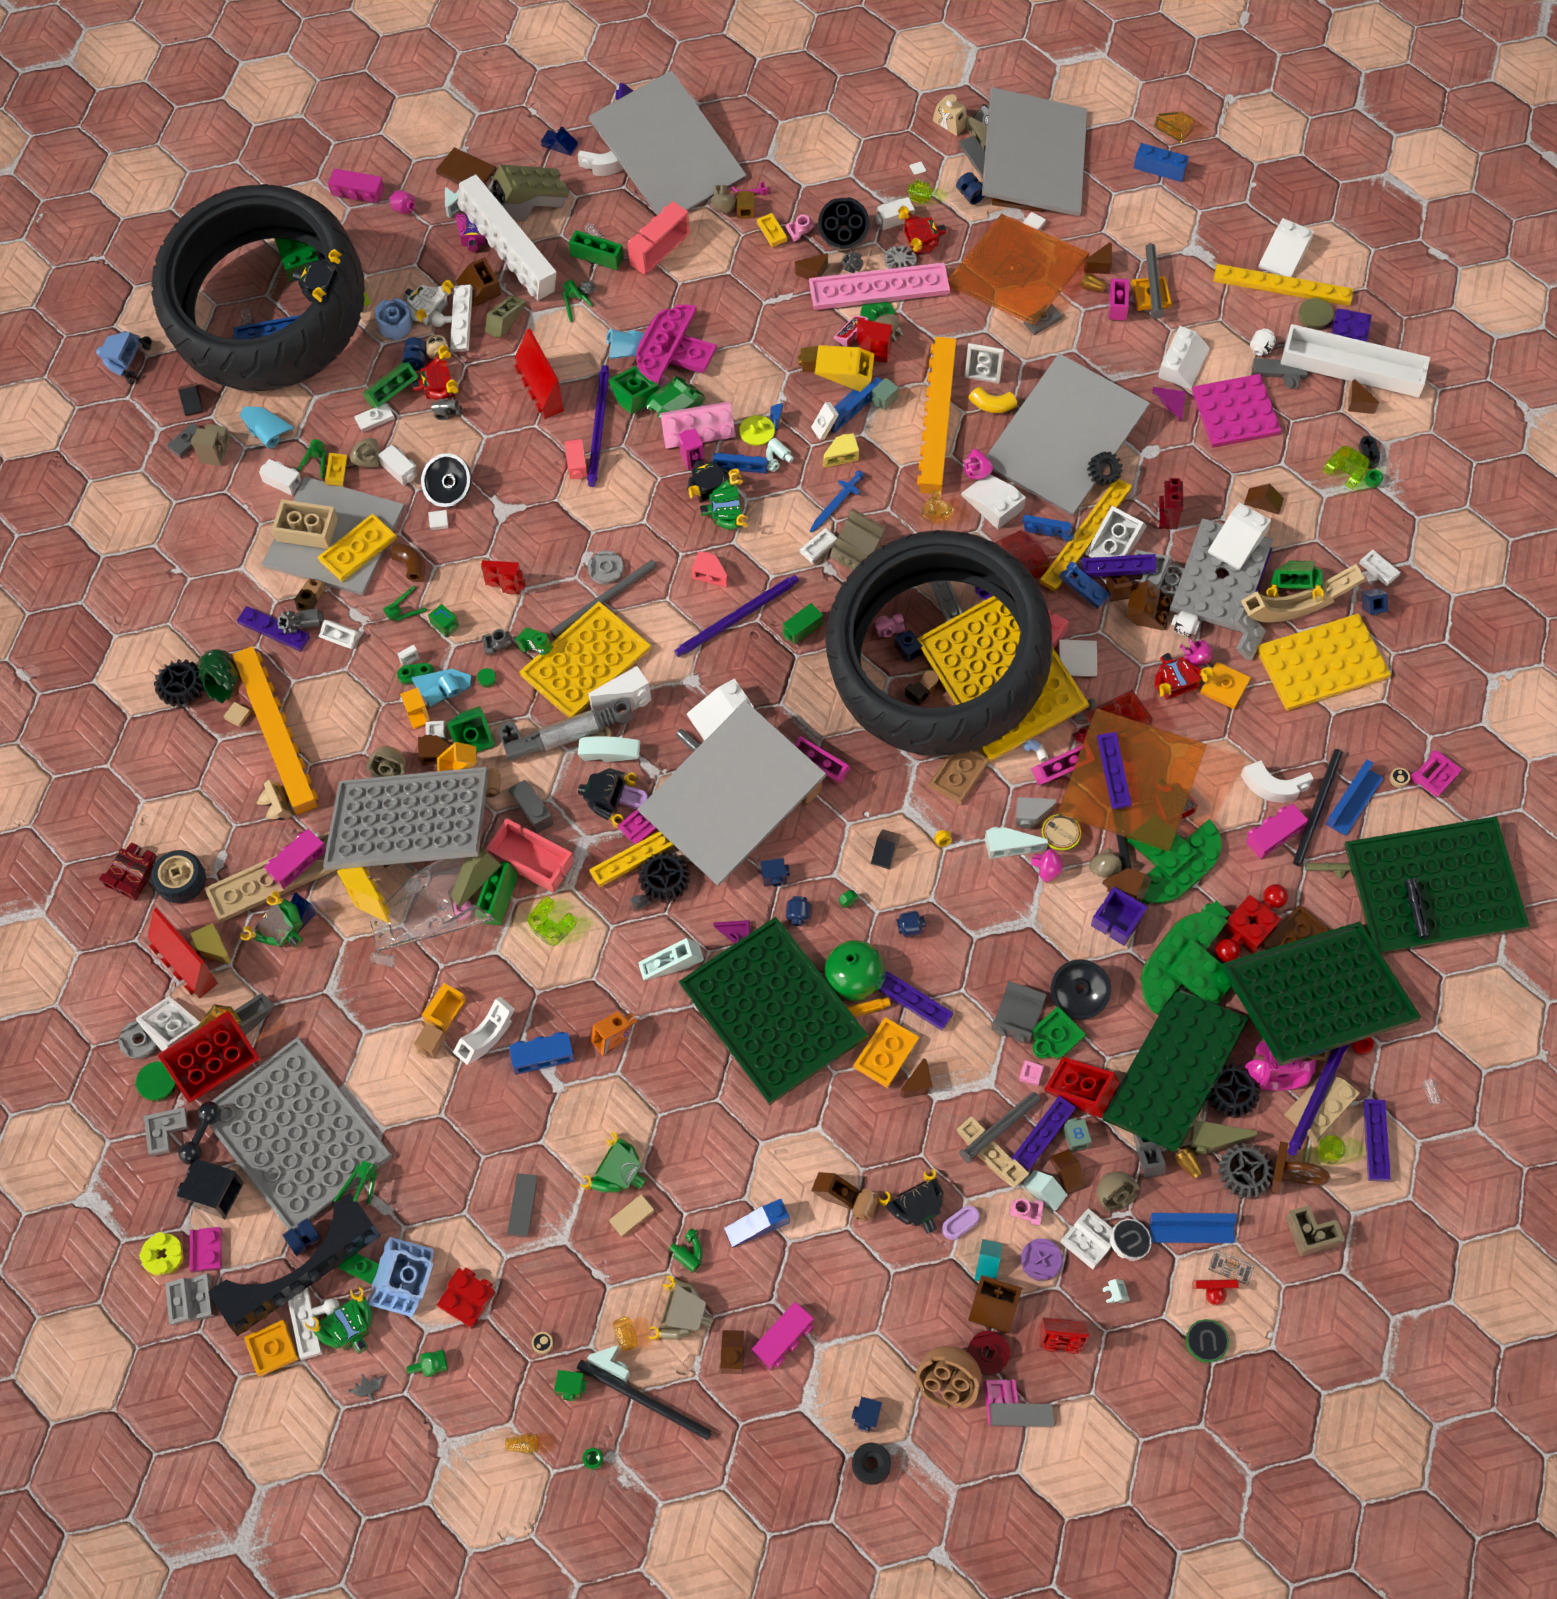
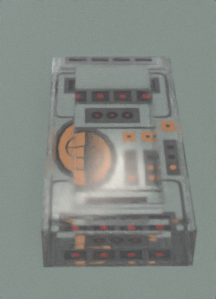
M1215 1249L1207 1270L1230 1279H1237L1238 1282L1248 1286L1255 1264Z

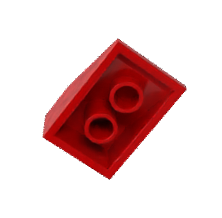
M1062 1057L1044 1090L1057 1098L1060 1095L1086 1114L1102 1118L1120 1086V1082L1114 1072Z

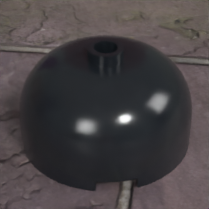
M850 197L832 199L825 204L819 214L818 228L821 238L828 246L839 251H848L858 247L865 240L869 231L867 210L859 201Z

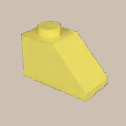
M854 433L843 434L835 438L824 454V468L859 461V449Z
M213 923L190 933L193 938L190 943L195 952L199 951L202 957L218 962L232 963Z

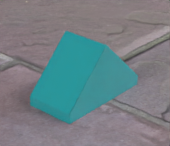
M982 1239L975 1281H980L981 1275L993 1279L997 1278L1003 1243Z

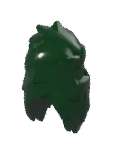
M220 649L209 650L199 658L198 676L201 677L208 696L222 704L226 699L230 700L233 688L236 686V681L239 678V673L228 652Z

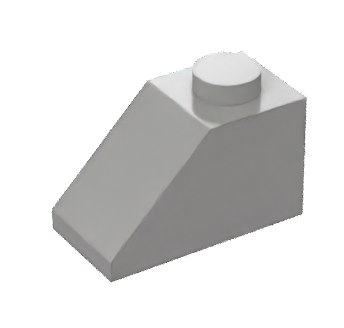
M1017 797L1016 826L1025 829L1036 827L1054 812L1056 799Z

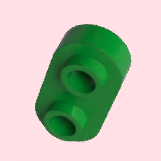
M429 663L405 665L398 669L397 677L401 684L413 685L412 677L435 673Z

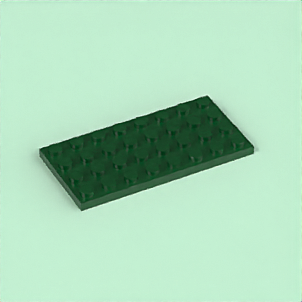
M1177 988L1156 1019L1104 1112L1102 1120L1178 1153L1248 1024V1017Z

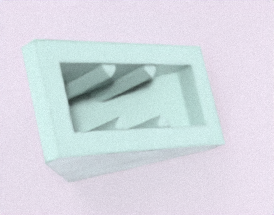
M1036 1170L1031 1173L1022 1185L1025 1190L1040 1201H1044V1204L1055 1212L1068 1196L1053 1176Z

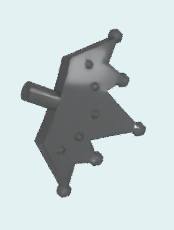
M361 1374V1386L356 1383V1390L349 1389L348 1392H353L360 1397L368 1395L370 1401L374 1400L372 1393L379 1390L382 1379L385 1376L382 1375L379 1380L372 1376V1381H369L364 1377V1374Z

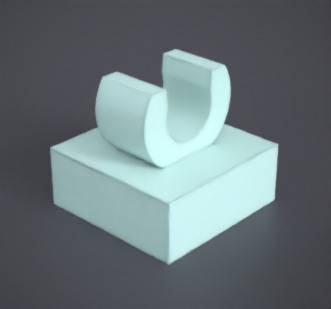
M1111 1280L1108 1282L1109 1286L1102 1289L1103 1292L1111 1291L1112 1297L1106 1300L1107 1303L1117 1302L1123 1304L1130 1301L1124 1280Z

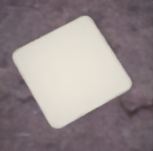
M922 162L909 165L914 175L926 171Z

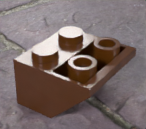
M485 257L470 263L456 280L458 286L471 285L473 287L472 307L502 295L499 281Z
M1150 580L1134 584L1130 592L1126 617L1137 626L1166 630L1172 598Z
M981 1275L968 1321L1009 1334L1022 1288Z

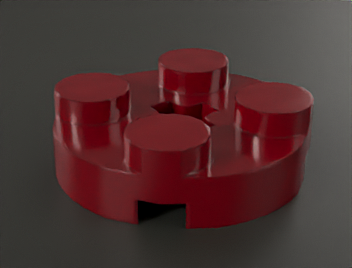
M982 1331L976 1334L970 1341L967 1352L978 1363L981 1374L984 1375L1000 1373L1007 1366L1010 1357L1008 1342L993 1331ZM985 1348L994 1351L990 1359L987 1356H983Z

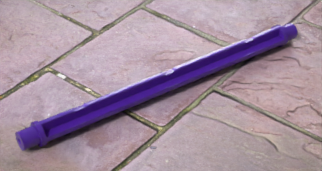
M607 365L601 366V371L599 372L590 465L587 476L589 487H595L598 480L599 458L610 376L609 366Z
M796 575L790 578L787 577L771 589L763 592L736 609V611L728 614L679 645L674 650V653L677 657H680L700 646V644L708 641L792 588L794 584L799 582Z
M1349 1044L1332 1050L1298 1123V1127L1289 1142L1288 1153L1295 1156L1298 1150L1301 1149L1308 1130L1312 1126L1325 1093L1329 1089L1342 1056L1345 1054Z

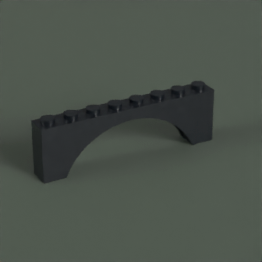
M349 1193L333 1204V1219L326 1238L314 1255L298 1269L282 1278L263 1284L246 1285L226 1279L208 1291L228 1326L237 1337L381 1236L357 1201L354 1202L352 1193Z

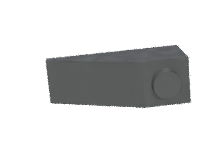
M526 780L508 789L536 834L553 825L551 814Z

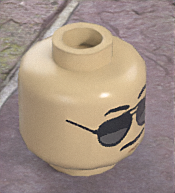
M432 335L426 340V352L430 359L434 360L439 354L440 346L448 347L446 338L441 335Z

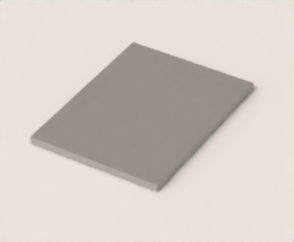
M672 70L589 116L590 122L656 215L662 212L663 208L672 201L689 211L714 196V185H727V188L747 176Z
M992 87L989 100L982 195L1080 216L1087 108Z
M1059 353L987 454V458L993 465L992 471L1069 515L1074 516L1096 483V481H1091L1092 476H1088L1090 471H1087V468L1090 466L1088 462L1091 461L1092 457L1104 451L1106 453L1112 452L1111 455L1117 454L1150 406V402ZM1102 462L1099 466L1102 474L1108 467L1106 462Z
M744 700L637 810L719 887L827 775Z
M488 767L339 781L323 863L324 869L334 870L479 856L489 777Z
M299 1037L288 1043L212 1100V1102L219 1105L221 1117L216 1123L210 1124V1128L288 1230L291 1228L296 1229L297 1224L305 1218L311 1221L331 1206L339 1191L354 1172L356 1165H361L362 1161H366L376 1165L378 1169L393 1158L392 1154ZM359 1173L343 1195L360 1183Z

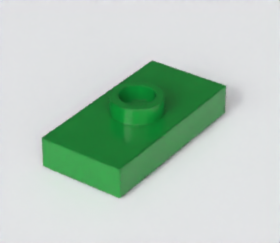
M357 1253L341 1263L338 1268L372 1285L379 1264Z

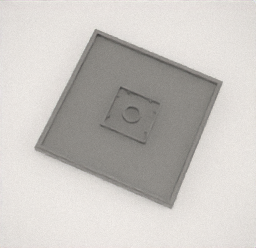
M306 476L293 501L335 508L338 521L330 547L372 513L394 532L405 508L402 503L341 486L326 485L323 481ZM275 538L262 562V566L306 580L313 578L324 582L327 586L364 596L385 549L343 582L334 576L317 558L327 549L277 542Z

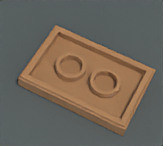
M975 750L964 754L948 755L929 782L928 787L962 805L990 763V760Z

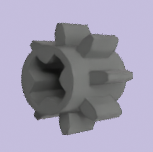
M854 251L845 254L842 259V264L845 266L844 270L851 273L860 271L863 267L862 255Z
M295 611L281 612V616L277 619L278 628L284 629V634L296 633L297 628L301 626L300 616L294 615Z

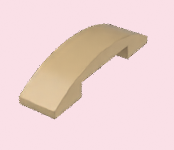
M971 1116L956 1131L969 1146L986 1130ZM994 1141L977 1154L994 1173L1013 1188H1016L1029 1176V1173L1015 1159L1012 1160Z

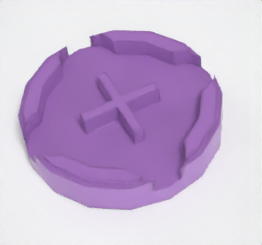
M1038 1238L1031 1241L1024 1247L1021 1253L1023 1271L1030 1278L1037 1281L1053 1279L1059 1273L1063 1264L1061 1251L1054 1242L1048 1239Z

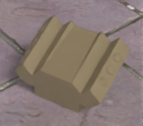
M854 508L851 509L849 517L846 519L844 527L837 537L836 544L832 548L830 557L841 565L854 570L863 559H866L869 554L881 547L886 527Z

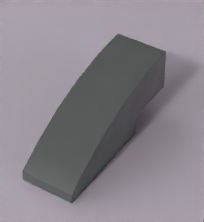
M261 993L232 1011L231 1014L246 1035L275 1006Z
M1133 1134L1144 1177L1165 1174L1166 1164L1160 1146Z

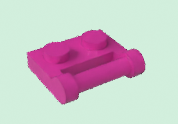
M1434 750L1429 755L1430 758L1420 769L1410 775V779L1438 798L1461 773L1462 769L1440 752ZM1436 762L1440 763L1441 765L1426 779L1424 777L1425 773Z

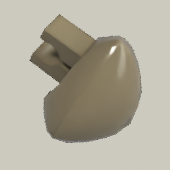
M714 185V196L710 199V203L716 211L727 214L736 207L737 197L734 194L727 195V185Z
M887 314L875 320V322L892 325V342L897 340L895 333L898 337L903 335L899 328V316Z
M367 438L359 441L352 449L350 455L351 462L362 467H378L380 449L377 440Z
M1108 848L1102 854L1096 855L1089 864L1091 872L1106 879L1121 872L1122 865L1118 854L1111 853L1112 849Z

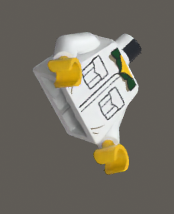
M446 280L439 287L420 285L416 291L410 288L405 291L404 297L407 298L412 321H419L429 326L432 323L433 315L441 313L448 305L446 293L450 294V289L455 287L450 280Z

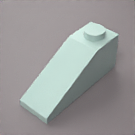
M993 827L986 830L985 834L989 859L1047 850V839L1009 828Z
M686 938L638 962L642 978L646 981L690 968L704 961L699 942Z

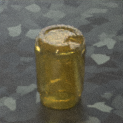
M627 1316L613 1322V1330L622 1351H629L638 1347V1340L631 1318Z

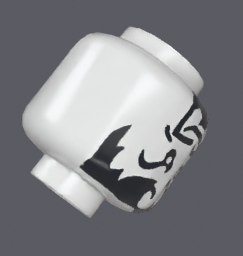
M1269 329L1255 332L1250 342V347L1255 355L1270 354L1276 343L1274 333Z
M1181 611L1179 615H1174L1171 625L1174 626L1176 634L1189 638L1192 634L1196 635L1200 621H1198L1197 615Z

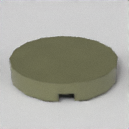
M1313 298L1301 304L1298 318L1305 327L1320 330L1330 325L1334 311L1328 302Z

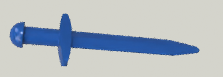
M856 471L855 476L849 483L842 480L838 481L843 489L817 517L810 532L821 526L849 493L860 495V491L855 486L860 480L864 479L863 471Z

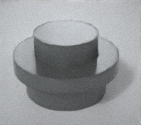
M582 281L579 289L583 290V293H593V290H597V287L593 281Z
M1288 372L1283 377L1284 384L1290 389L1297 388L1301 381L1299 374L1296 372Z

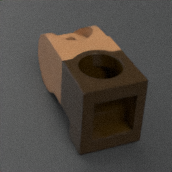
M309 578L294 599L296 609L298 611L314 609L319 597L324 593L325 583Z
M931 670L926 671L922 679L915 686L910 683L905 688V695L919 706L938 687L939 677L937 673Z

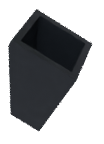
M196 1159L194 1164L189 1166L186 1179L178 1186L176 1196L181 1202L225 1220L244 1182L234 1170Z

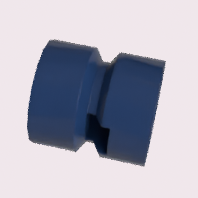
M967 172L958 179L956 188L971 205L979 203L985 197L982 195L983 184L979 182L972 172Z
M417 337L407 338L404 343L402 363L409 362L414 371L421 370L425 365L426 342Z
M308 1218L299 1222L296 1229L291 1228L282 1234L297 1257L307 1251L308 1245L314 1246L322 1240Z

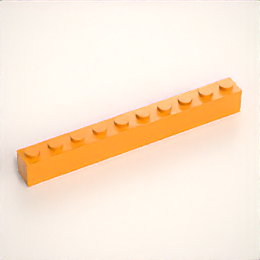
M935 336V344L931 343L930 354L934 355L929 360V368H932V372H928L927 380L931 384L926 389V397H929V401H925L924 410L928 414L927 416L924 415L923 426H926V430H922L921 441H925V444L921 445L920 456H923V460H919L918 471H922V474L918 475L917 486H920V493L941 495L956 338Z
M252 646L233 653L232 656L296 816L317 808L315 800L319 799L315 788L311 789L309 784H312L309 773L305 774L303 771L306 768L302 757L298 758L297 753H300L296 742L292 743L291 738L294 737L290 726L287 728L285 726V723L288 722L284 711H279V707L282 706L278 696L274 697L272 694L276 691L272 681L268 682L266 679L270 676L266 666L262 667L260 664L264 662L260 652H255Z

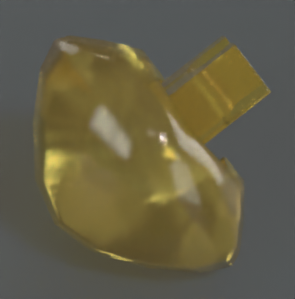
M940 490L933 491L932 497L926 501L922 508V516L929 522L938 524L949 519L955 509L951 504L944 501L943 497H940Z

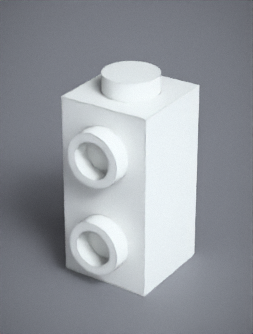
M908 197L877 207L875 220L878 225L880 224L882 230L904 224L905 218L901 220L898 216L900 214L898 209L901 206H906L909 212L914 215L915 209Z
M391 444L378 454L381 465L403 486L412 482L417 476L416 464L411 459L408 460L401 449H396Z
M268 459L259 471L264 483L291 496L294 495L302 483L300 474L296 469L287 468L279 461L275 462Z

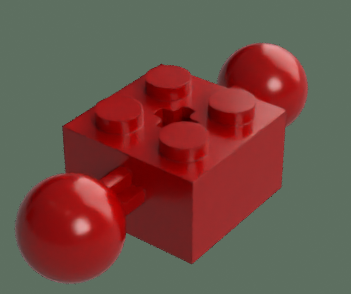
M1280 884L1269 885L1263 892L1264 901L1262 903L1249 894L1227 919V923L1222 931L1230 936L1231 939H1223L1215 947V955L1220 962L1225 963L1238 959L1241 954L1240 946L1255 954L1262 943L1278 927L1282 919L1271 910L1282 908L1288 902L1289 896L1285 887Z

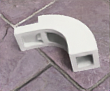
M579 150V167L592 169L593 175L607 176L624 169L612 151L605 154H595Z
M1262 761L1245 766L1241 774L1244 782L1253 793L1265 800L1278 803L1297 800L1299 793L1308 790L1314 779L1310 772L1291 780L1277 779L1268 773Z
M502 997L496 998L483 1022L474 1031L460 1038L453 1053L467 1065L482 1057L506 1032L512 1022L510 1018L515 1009Z

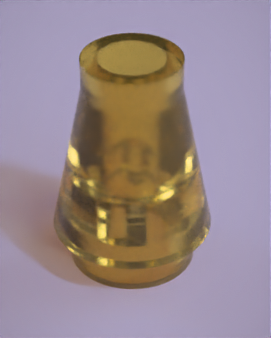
M532 1432L506 1438L505 1441L506 1451L532 1455L533 1452L538 1451L539 1447L537 1434H532Z

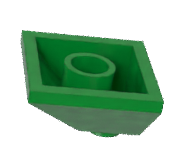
M637 366L609 379L619 405L630 414L644 408L650 395L659 388V384L646 378Z
M480 706L461 712L447 723L453 743L459 742L476 746V752L495 746Z

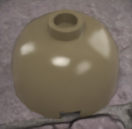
M382 746L376 749L369 757L367 770H370L373 778L404 775L406 760L400 750L390 746Z
M1122 1171L1106 1173L1101 1177L1097 1186V1197L1104 1209L1112 1213L1114 1212L1112 1209L1118 1207L1119 1210H1122L1130 1205L1137 1197L1136 1189L1139 1190L1140 1187L1127 1173Z

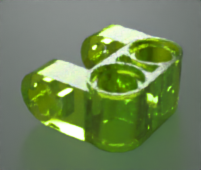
M1342 446L1331 456L1322 471L1331 476L1337 468L1350 475L1345 486L1354 490L1366 474L1369 459L1349 446Z
M546 896L529 914L527 921L530 931L546 944L555 946L573 930L578 922V918L571 913H567L556 924L547 917L554 909L556 902L549 896ZM535 921H542L539 925H533ZM550 932H556L555 936H547Z

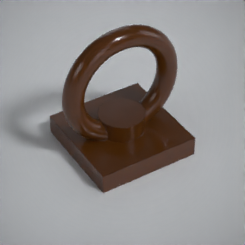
M1280 1141L1273 1177L1272 1194L1280 1195L1283 1179L1306 1185H1324L1330 1181L1331 1176L1329 1172L1320 1166L1306 1162L1286 1160L1288 1143ZM1292 1170L1308 1171L1321 1177L1303 1176L1292 1172Z

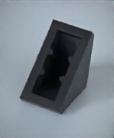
M193 383L180 386L178 392L185 416L203 413L198 384Z
M884 829L881 830L876 840L871 860L872 865L890 869L901 834Z

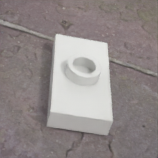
M825 402L811 426L819 440L826 438L839 415L831 402Z
M387 403L354 416L362 433L394 419V415Z
M825 528L800 549V553L813 564L836 544L837 537Z
M1373 549L1359 562L1386 586L1400 575V571Z

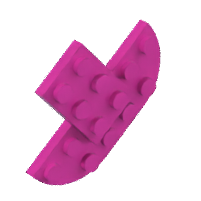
M675 305V308L663 309L652 319L636 352L637 366L646 378L659 384L669 364L705 373L717 349V345L684 335L697 311V306Z

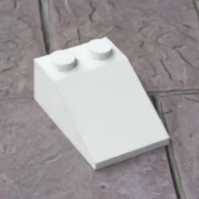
M1282 218L1258 267L1273 274L1292 277L1311 244L1314 231Z
M968 343L965 378L999 384L1003 368L1004 349Z
M990 474L983 479H979L961 493V496L997 529L1023 511L1025 507L1026 497L1014 486Z
M1239 502L1229 515L1209 548L1208 553L1240 570L1267 534L1271 519Z
M1111 506L1085 555L1091 558L1129 555L1147 526L1144 522Z
M637 666L588 693L591 710H600V712L603 708L607 710L606 707L610 709L614 701L618 699L629 701L632 710L644 707L651 701L649 682Z
M734 678L714 690L691 709L687 716L705 741L744 700L751 707L754 708V706Z
M170 996L136 1018V1021L161 1051H164L202 1027L201 1022Z

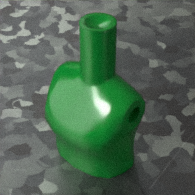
M444 1350L422 1353L419 1363L407 1366L408 1374L422 1371L425 1377H431L437 1373L448 1371Z

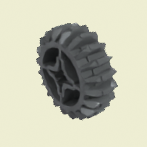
M1245 1142L1241 1144V1147L1235 1144L1233 1150L1227 1148L1226 1154L1221 1155L1222 1161L1218 1162V1166L1221 1168L1218 1169L1217 1173L1223 1175L1219 1180L1220 1182H1226L1224 1189L1232 1188L1231 1195L1236 1191L1239 1192V1198L1243 1194H1245L1247 1199H1250L1251 1194L1257 1198L1259 1192L1264 1194L1266 1188H1270V1181H1273L1274 1177L1271 1174L1274 1172V1167H1270L1272 1160H1266L1268 1154L1260 1153L1261 1147L1254 1150V1145L1250 1144L1249 1148H1247ZM1246 1157L1253 1159L1255 1162H1250ZM1236 1158L1238 1168L1231 1172L1230 1162ZM1242 1169H1248L1250 1171L1249 1174L1244 1173ZM1261 1169V1181L1255 1183L1254 1173ZM1240 1179V1180L1244 1181L1245 1184H1242V1183L1238 1182L1237 1180Z

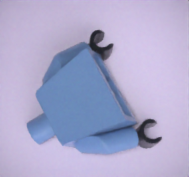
M123 331L119 334L108 336L103 346L97 348V355L103 360V364L110 371L119 376L123 375L128 384H133L132 379L129 377L136 378L135 373L131 370L126 372L125 369L129 368L140 343L144 350H150L152 340L148 336L139 338V335Z

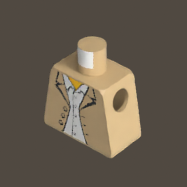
M947 95L937 104L932 121L958 136L966 128V107L957 101L955 95Z

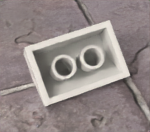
M1179 326L1161 364L1158 378L1188 389L1192 388L1210 350L1209 346L1196 331Z

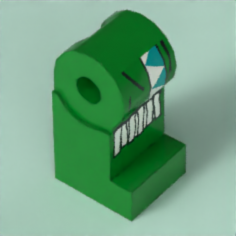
M525 627L515 638L516 643L523 652L531 649L537 651L540 655H546L553 648L545 633L529 627Z

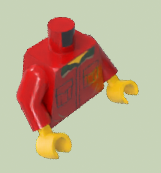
M901 206L898 209V213H900L898 215L899 219L903 220L905 218L904 233L912 251L916 255L921 253L930 254L939 245V236L946 234L945 225L935 226L932 218L915 216L909 212L906 206Z
M440 346L439 354L431 363L420 370L422 379L412 382L414 392L424 390L427 399L437 401L439 399L455 397L454 394L458 393V388L456 387L458 383L451 380L447 361L444 359L451 357L448 347Z

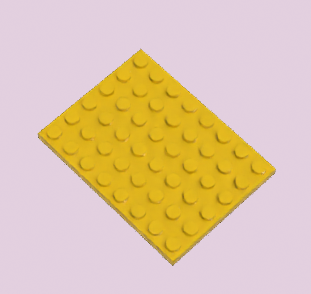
M992 596L920 636L917 640L923 645L921 647L923 654L937 673L955 705L978 697L991 688L1004 675L1017 651L1020 629L1006 606L996 597ZM1054 648L1052 650L1048 680L1031 711L1009 733L982 747L990 762L1089 707V703Z

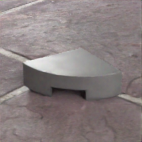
M646 895L630 898L631 907L635 912L651 904L649 897Z

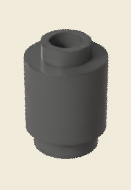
M318 608L300 610L299 613H296V616H300L301 626L299 627L303 629L319 627L321 622L324 621L323 612L319 611Z

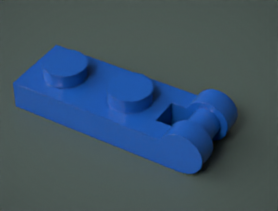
M1024 515L1023 524L1025 531L1062 537L1067 542L1072 541L1074 538L1072 525L1069 522Z
M1070 562L1066 567L1067 569L1060 573V579L1099 609L1110 593L1081 571L1076 563Z

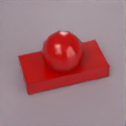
M1237 1279L1192 1281L1193 1289H1207L1206 1299L1215 1306L1221 1305L1226 1300L1224 1288H1239Z

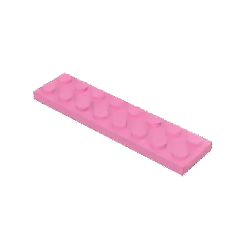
M945 263L809 278L814 310L950 294Z

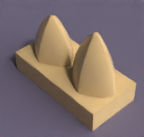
M272 780L263 783L265 790L259 796L257 804L266 805L272 803L267 811L266 818L277 819L282 817L288 819L293 816L281 785Z

